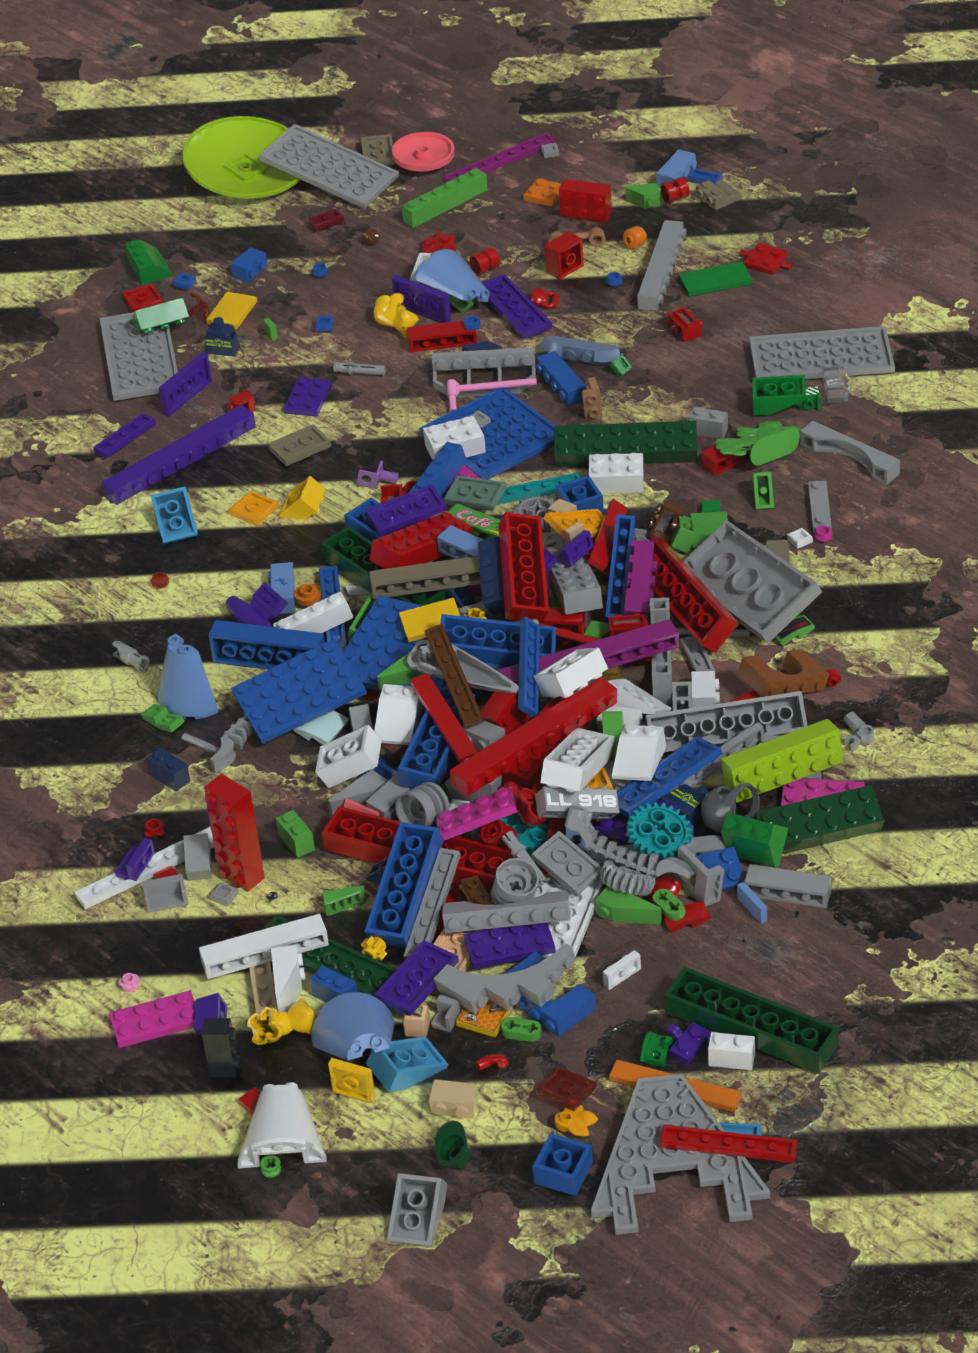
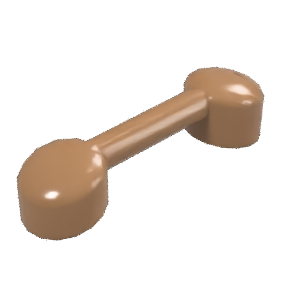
M597 227L590 229L589 232L574 233L582 239L589 238L590 243L594 246H602L606 240L604 231ZM560 231L552 232L548 237V242L563 235V233Z

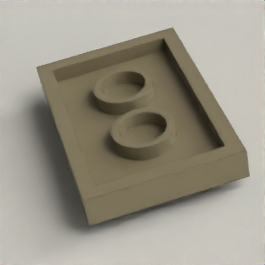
M391 134L361 137L364 156L385 166L396 164L392 158L393 141Z
M312 424L268 443V447L285 466H288L331 447V441Z

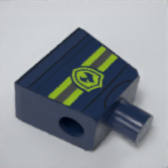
M217 317L213 320L214 323H210L206 331L205 353L235 357L240 349L235 328L232 324H224L223 318Z
M683 784L660 797V800L675 803L677 809H680L679 815H686V819L694 825L701 817V804L708 791L704 786H700L695 790L689 785Z

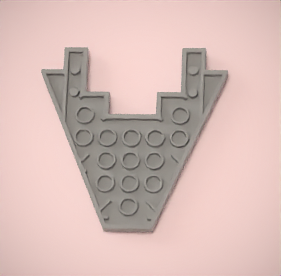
M683 1074L639 1078L594 1200L591 1217L613 1216L616 1235L637 1233L638 1222L633 1195L655 1192L653 1174L698 1169L700 1187L723 1185L729 1222L752 1220L750 1201L770 1199V1190L745 1157L660 1147L663 1124L725 1132Z

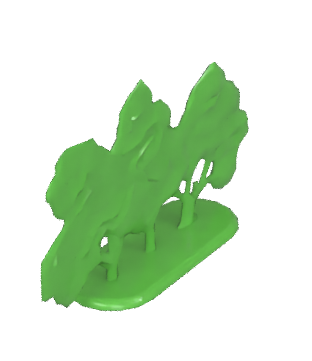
M771 420L759 424V428L737 427V436L741 438L716 439V448L721 450L720 453L723 455L744 456L747 453L746 451H750L752 464L758 466L792 453L797 448L802 428L782 426L779 421Z

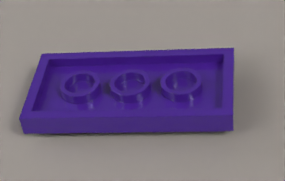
M397 275L392 277L393 294L400 293L404 296L401 305L405 306L406 310L439 323L451 322L448 294Z
M202 352L159 387L163 415L167 417L172 415L212 382L207 353Z
M430 484L365 510L366 515L379 535L383 536L447 511V506L434 486Z
M548 922L490 928L464 934L473 970L526 959L535 951L541 956L556 952Z
M423 940L375 993V998L381 1000L385 1005L411 1016L436 988L434 982L436 975L447 964L455 967L459 962V957Z

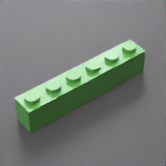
M477 168L472 169L402 205L403 222L414 228L487 191L486 174Z

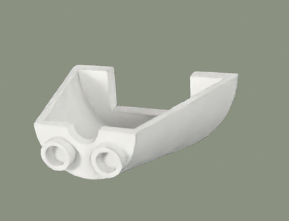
M296 1083L265 1085L259 1096L238 1158V1168L260 1167L259 1155L295 1152L303 1153L304 1163L327 1162L302 1091L298 1089V1085Z

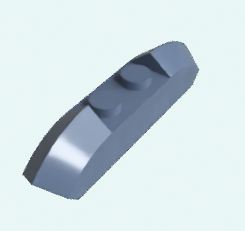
M553 335L545 337L540 344L544 351L547 353L556 351L564 360L596 365H609V363L621 355L616 345Z

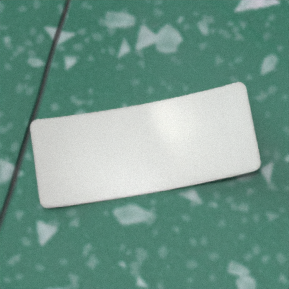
M360 585L345 586L349 595L370 594Z

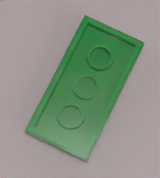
M743 261L679 274V279L688 297L752 284V278Z

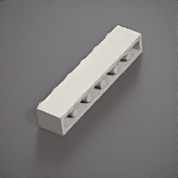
M317 914L199 947V952L207 979L271 962V948L296 945L297 953H302L327 946L329 943L327 930L321 915Z

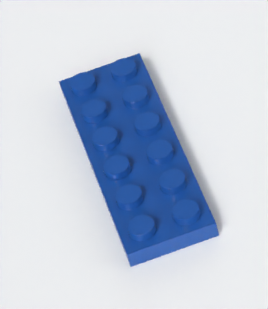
M698 736L659 762L651 781L633 780L617 791L619 813L629 818L634 810L638 811L640 805L644 808L646 803L652 805L657 799L668 794L677 785L684 783L690 776L698 773L709 763L714 762L716 758L723 754L721 748Z

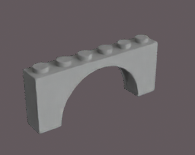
M650 598L651 624L670 619L669 598ZM671 650L652 655L653 697L673 709Z

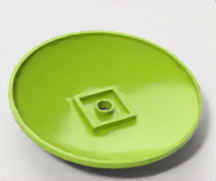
M235 116L214 120L196 129L188 137L183 147V163L188 174L204 188L224 196L234 198L268 197L290 189L301 180L259 160V155L289 129L271 120L249 116Z

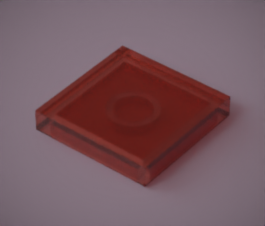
M558 1067L537 1089V1096L575 1112L597 1088V1082Z

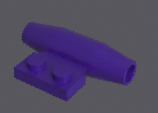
M264 582L252 595L253 598L250 604L236 596H231L226 600L225 606L237 623L273 627L268 620L277 617L289 603Z

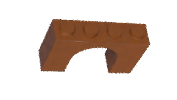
M803 649L787 651L782 667L789 674L772 669L758 655L742 657L737 672L761 697L802 691V693L823 691L829 677V673Z

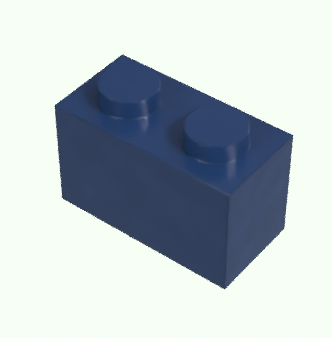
M161 747L146 758L149 775L175 792L190 782L188 765Z

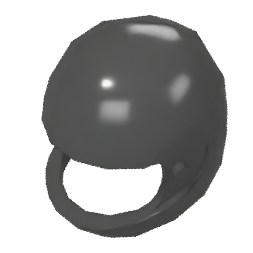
M744 782L732 790L724 785L708 792L701 804V817L705 826L718 834H722L721 830L726 812L736 814L735 800L745 787L750 789L753 795L751 811L744 817L753 819L760 805L757 789L750 783Z

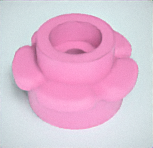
M126 973L119 979V985L122 986L125 992H133L139 986V977L136 974Z

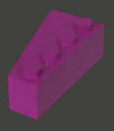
M631 540L624 616L640 613L647 614L648 619V617H651L650 598H654V591L651 590V587H655L656 576H653V572H657L658 561H654V541Z

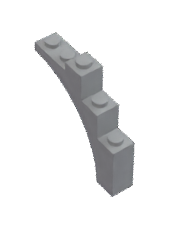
M565 943L551 956L524 970L508 974L482 975L461 971L447 964L436 975L434 982L440 993L459 1000L461 1006L474 1014L483 1008L489 999L508 1011L519 1002L521 996L542 1007L555 993L552 984L557 982L563 972L572 966L576 958L572 946Z

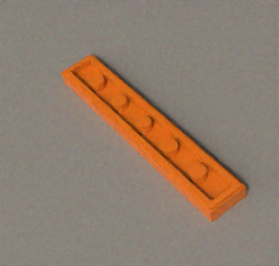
M616 1060L609 1078L610 1081L635 1087L639 1078L675 1074ZM685 1077L705 1105L735 1113L742 1097V1091Z

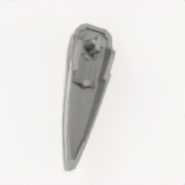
M420 640L417 642L407 659L409 667L423 674L428 673L429 676L432 675L445 680L429 641ZM455 645L452 646L469 687L493 692L514 694L518 692L519 686L506 676Z

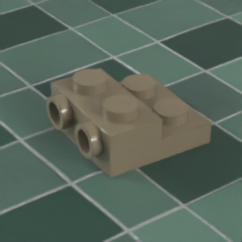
M708 180L696 185V196L714 210H718L741 199V193L723 180L716 183Z

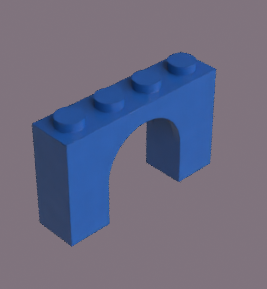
M535 951L506 974L524 970L540 963L546 958ZM581 984L577 985L563 997L549 1000L542 1007L523 996L515 1004L518 1009L525 1011L533 1020L541 1023L549 1032H553L558 1037L596 1009L595 994Z

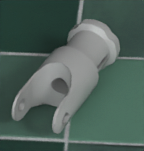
M120 641L112 643L114 647L118 648V651L114 652L113 656L127 665H133L140 672L144 671L149 665V658L138 654V651Z

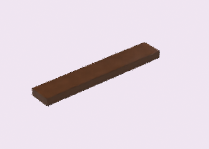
M443 624L425 630L424 632L465 728L468 729L484 722Z

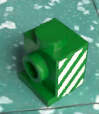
M818 386L806 387V399L795 404V406L799 407V411L810 409L821 411V395Z

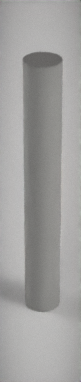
M187 733L182 735V740L214 754L220 749V747Z

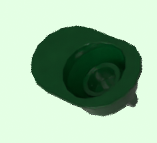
M452 1120L439 1128L435 1136L438 1163L443 1167L466 1169V1163L471 1157L472 1150L467 1142L463 1125L458 1121Z

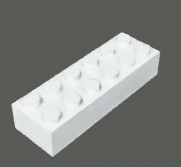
M581 728L573 730L544 759L540 783H545L546 786L551 788H566L568 792H580L611 759L615 736Z

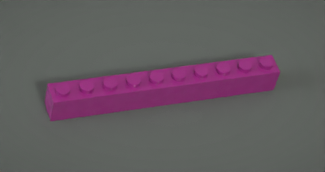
M670 619L539 657V672L574 650L599 648L609 669L679 648V633ZM519 664L496 670L519 686Z

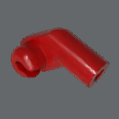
M490 1054L475 1061V1065L479 1071H482L494 1064H497V1067L502 1069L508 1066L509 1062L504 1054Z

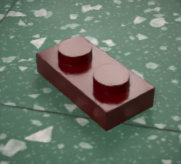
M334 209L310 217L308 221L310 226L315 231L344 222V216L338 209Z

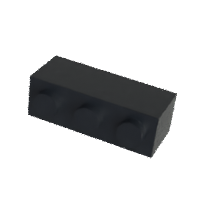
M205 1018L202 1038L210 1078H236L237 1069L241 1068V1056H237L239 1045L238 1041H235L236 1028L232 1027L231 1018Z

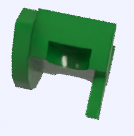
M649 1031L643 1042L640 1062L665 1067L669 1046L672 1047L673 1037L662 1036Z

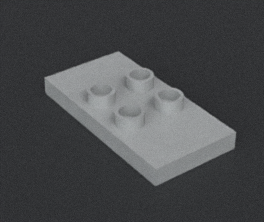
M727 520L684 560L687 566L741 625L767 644L822 593L817 582Z

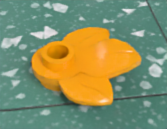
M572 1104L565 1107L564 1112L557 1113L554 1122L556 1128L562 1132L570 1131L575 1136H589L587 1127L598 1122V1117L594 1113L584 1110L582 1105Z

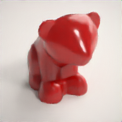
M512 781L505 782L503 788L511 786L516 801V814L525 825L536 827L548 819L538 817L535 794L543 786H546L545 784L537 782L532 790Z

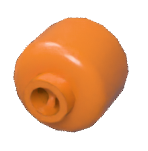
M633 226L623 233V242L629 249H636L646 243V232L640 226Z

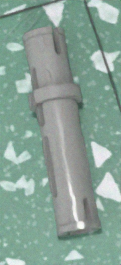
M352 361L349 363L334 362L333 368L334 373H348L349 375L385 376L386 372L385 365L357 364Z
M513 831L507 832V837L504 835L502 840L512 851L511 855L513 858L527 860L534 865L539 875L537 887L542 886V882L546 883L548 879L527 853L525 845H521Z

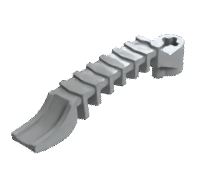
M245 713L220 738L221 748L210 759L213 767L212 772L218 773L233 763L236 759L233 749L242 750L247 740V735L251 736L253 727Z
M570 805L564 826L579 832L586 848H592L596 853L604 854V857L612 858L616 863L625 864V867H632L637 872H645L648 876L654 875L659 877L667 872L677 873L688 878L691 875L695 876L696 872L686 862L676 857H668L658 863L659 854L651 853L649 863L646 864L648 854L641 853L639 859L636 860L637 852L629 851L627 856V848L620 846L618 851H616L617 843L614 841H610L608 846H606L608 838L605 836L597 838L599 831L595 830L590 823L593 813L583 807Z

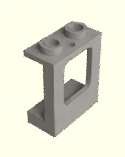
M694 841L679 847L677 858L686 862L696 872L695 888L685 876L676 873L675 878L681 882V885L697 902H704L706 906L719 902L721 899L724 869L720 865L708 869L696 857L697 842Z

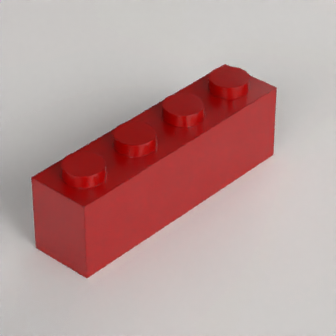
M463 321L407 327L410 353L461 347L477 343L476 330H466Z

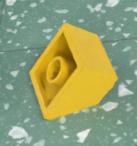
M311 476L307 477L288 493L279 516L281 518L306 520L311 515L315 516L320 509L318 507L324 499L323 495L326 488Z

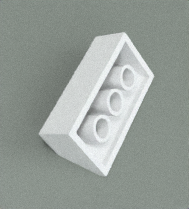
M340 591L287 618L281 619L274 623L273 626L276 628L323 633L354 617Z

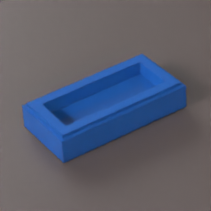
M695 168L687 176L688 182L697 184L708 180L716 183L723 179L722 174Z

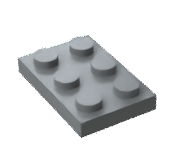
M560 831L531 855V858L576 897L601 875L602 867Z

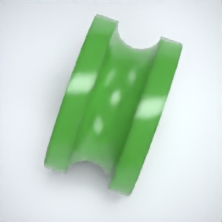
M268 1155L262 1158L260 1166L265 1177L273 1178L280 1174L281 1165L277 1156Z

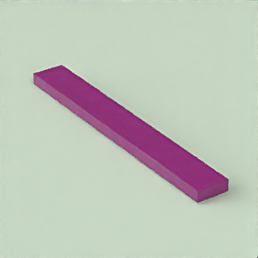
M546 132L443 176V181L445 183L475 168L486 174L541 150V145L556 143V139Z

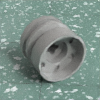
M424 782L398 796L395 810L400 822L430 827L437 823L436 816L443 811L449 810L450 805L447 795L439 785L433 782Z
M519 858L508 859L501 863L497 868L491 891L492 900L495 905L516 903L535 897L539 875L534 865L527 860Z

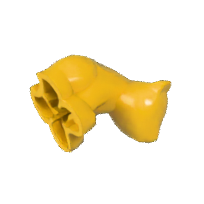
M395 293L391 296L383 295L378 297L374 307V319L380 325L396 328L402 333L404 338H407V327L415 326L419 318L416 314L406 310L405 306L401 305L404 296L400 293Z
M299 998L298 1002L294 1003L288 1012H280L275 1008L265 1007L260 1013H254L249 1017L247 1027H251L253 1038L251 1040L257 1045L276 1042L281 1036L287 1035L293 1030L311 1035L312 1025L316 1016L313 1008L306 1000Z

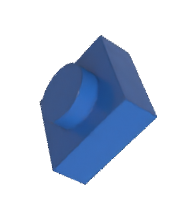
M181 273L173 281L174 287L189 290L196 282V276Z
M317 316L316 331H333L334 316Z

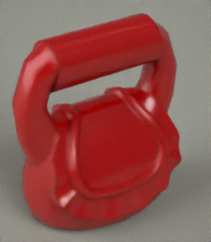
M535 287L530 300L538 308L553 309L557 307L560 297L554 292ZM549 296L553 297L551 304L547 303Z
M669 876L657 877L654 889H652L648 897L649 902L655 905L653 895L659 889H667L679 899L681 882Z

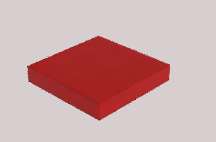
M153 284L122 293V298L132 313L164 303Z

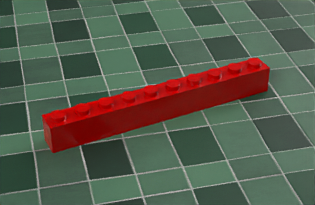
M598 678L450 770L451 785L466 797L477 792L480 788L493 782L504 773L509 772L531 756L538 754L547 746L554 744L557 740L583 726L589 720L599 716L603 711L617 704V688L604 678Z

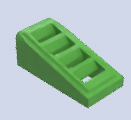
M363 885L323 892L326 916L366 902Z

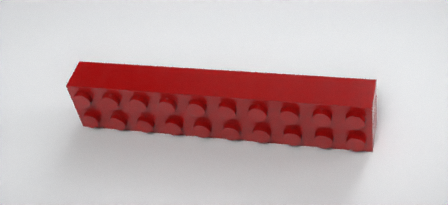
M338 806L321 832L324 850L378 863L389 857L400 821ZM458 836L443 841L441 847L459 851L461 854L451 884L460 886L462 879L478 875L489 894L492 891L497 868L502 862L513 859L511 850Z

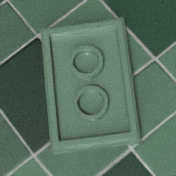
M457 476L443 501L447 505L455 506L458 503L469 508L494 511L507 485L506 482Z

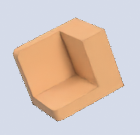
M428 1005L423 1006L421 1015L412 1014L411 1016H404L405 1036L427 1037L430 1024Z

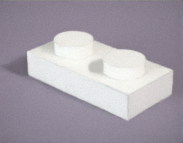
M634 950L628 955L623 956L613 965L608 966L603 971V986L610 990L641 969L640 954Z

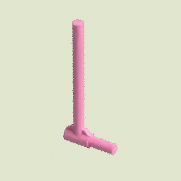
M536 378L459 385L456 380L450 379L447 381L450 412L456 410V397L460 394L459 392L537 385Z

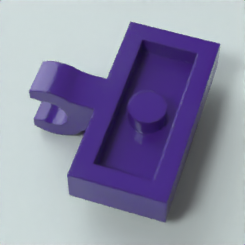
M692 1022L683 1033L679 1027L670 1024L666 1029L669 1032L667 1036L673 1037L675 1044L669 1050V1056L688 1065L710 1039L711 1031Z

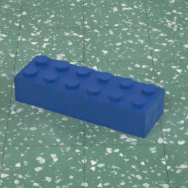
M441 614L440 624H443L452 646L455 645L484 663L499 664L507 667L519 664L520 623ZM539 625V657L555 653L556 627Z
M215 620L209 633L213 663L269 670L325 643L323 633Z
M438 685L437 688L460 725L463 726V721L449 688ZM427 710L398 767V785L415 788L424 782H433L440 786L454 757V753Z
M400 822L365 928L368 939L371 936L373 938L380 937L388 946L406 949L439 849L444 841L439 828Z

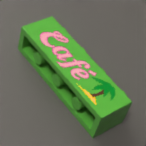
M458 503L448 511L452 516L464 520L467 524L473 527L472 535L483 540L494 536L499 537L498 524L501 520Z

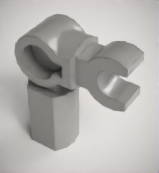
M853 711L845 715L844 722L855 732V735H849L843 739L844 745L852 743L849 745L851 752L855 751L860 744H870L874 741V729L872 726L866 725Z

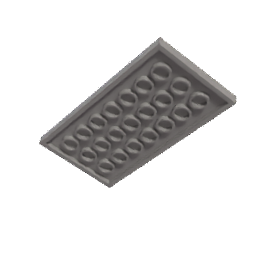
M296 124L291 126L259 155L260 161L364 209L399 177L398 171Z
M134 312L100 318L114 401L134 397L139 398L152 394L157 395L160 393L159 387L178 372L169 328L163 330L157 328L149 334L139 333L132 321Z
M886 326L749 337L755 377L805 375V379H819L895 372Z

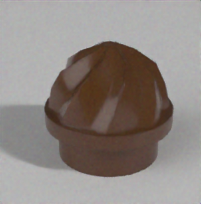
M369 228L363 235V239H365L367 244L375 245L380 240V235L376 229Z

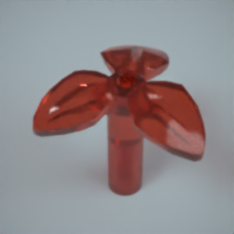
M191 293L190 296L195 298L198 303L187 311L189 317L203 309V316L207 318L210 312L208 305L199 295Z

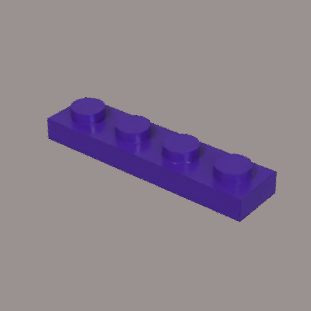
M142 413L93 447L94 453L107 459L155 426V419Z

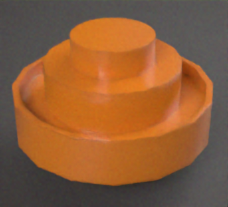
M315 584L298 586L294 591L296 603L309 607L319 602L322 598L321 589Z

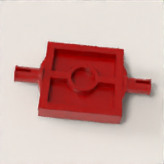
M436 231L435 238L430 237L422 240L423 253H434L442 249H450L456 252L454 234L442 236L440 231L438 233Z
M758 242L753 250L741 249L739 253L740 256L747 257L743 262L746 268L774 275L780 268L789 270L792 268V263L784 261L788 257V250Z

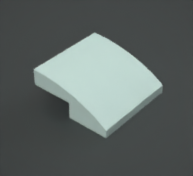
M332 710L295 728L293 731L308 741L314 738L322 745H325L334 740L348 723L349 719Z

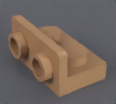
M595 377L588 378L589 385L586 386V390L582 391L586 420L603 417L600 389Z

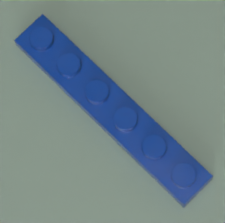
M525 617L520 621L518 708L529 716L534 717L538 714L539 687L534 675L539 673L540 626Z

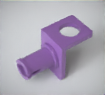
M380 461L377 473L359 470L357 484L376 489L381 481L397 484L399 473L383 470V461ZM367 475L372 481L365 482L362 476Z

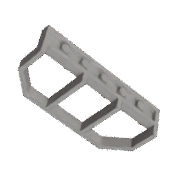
M534 347L432 353L433 387L447 395V386L437 381V371L467 369V384H471V369L498 367V381H502V367L532 365V375L526 379L536 378ZM530 386L508 387L506 389L513 394H520ZM496 389L459 392L460 394L457 397L484 396Z

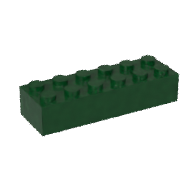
M872 785L757 811L753 818L789 828L782 854L879 832L882 830L884 818Z

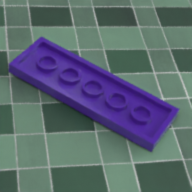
M505 274L482 282L490 292L488 303L522 339L552 329V322Z

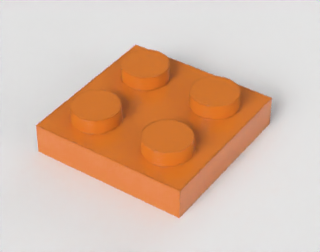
M537 179L524 193L523 198L525 201L552 207L559 199L561 184L545 179Z

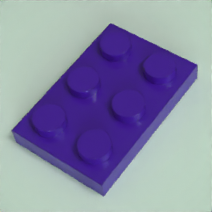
M298 377L284 407V413L318 417L331 388V380Z

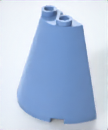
M442 249L430 254L431 257L427 261L424 260L416 271L414 279L461 300L472 301L477 296L478 301L488 302L489 290L485 288L463 257L453 250Z
M175 633L168 638L158 688L159 704L166 706L169 713L182 715L183 719H186V717L201 719L218 713V708L199 652L191 645H182L184 639Z
M363 992L344 993L329 1000L321 1008L317 1018L314 1019L311 1030L312 1046L347 1061L362 1057L363 1051L367 1048L373 1049L374 1052L389 1049L395 1021L390 1010L381 1000Z

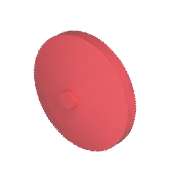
M417 132L406 135L397 140L392 147L394 162L398 166L411 171L439 169L450 163L455 155L453 142L448 137L434 132Z

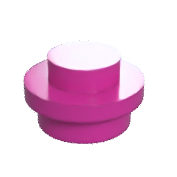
M822 525L817 527L814 537L820 542H826L832 539L833 532L830 527Z

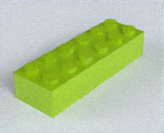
M828 719L721 758L724 784L732 790L737 785L747 782L757 789L758 794L843 763L839 728ZM747 787L742 789L735 802L738 803L753 797L750 789Z

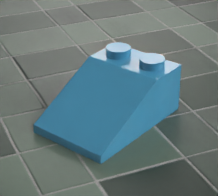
M186 487L151 495L163 544L198 536Z
M426 1036L391 1041L389 1049L374 1052L372 1049L366 1062L367 1066L388 1092L406 1090L448 1067V1063Z

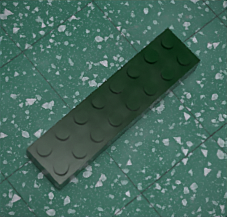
M696 421L554 426L555 466H589V455L643 453V464L698 462Z
M349 526L321 543L323 560L331 566L337 565L338 571L372 593L369 571L384 569L370 561L372 542ZM443 590L388 597L422 606L446 600L445 591Z
M687 967L683 968L664 994L665 1013L690 1023L694 1022L716 1033L754 1036L755 1049L817 1074H820L839 1045V1027Z

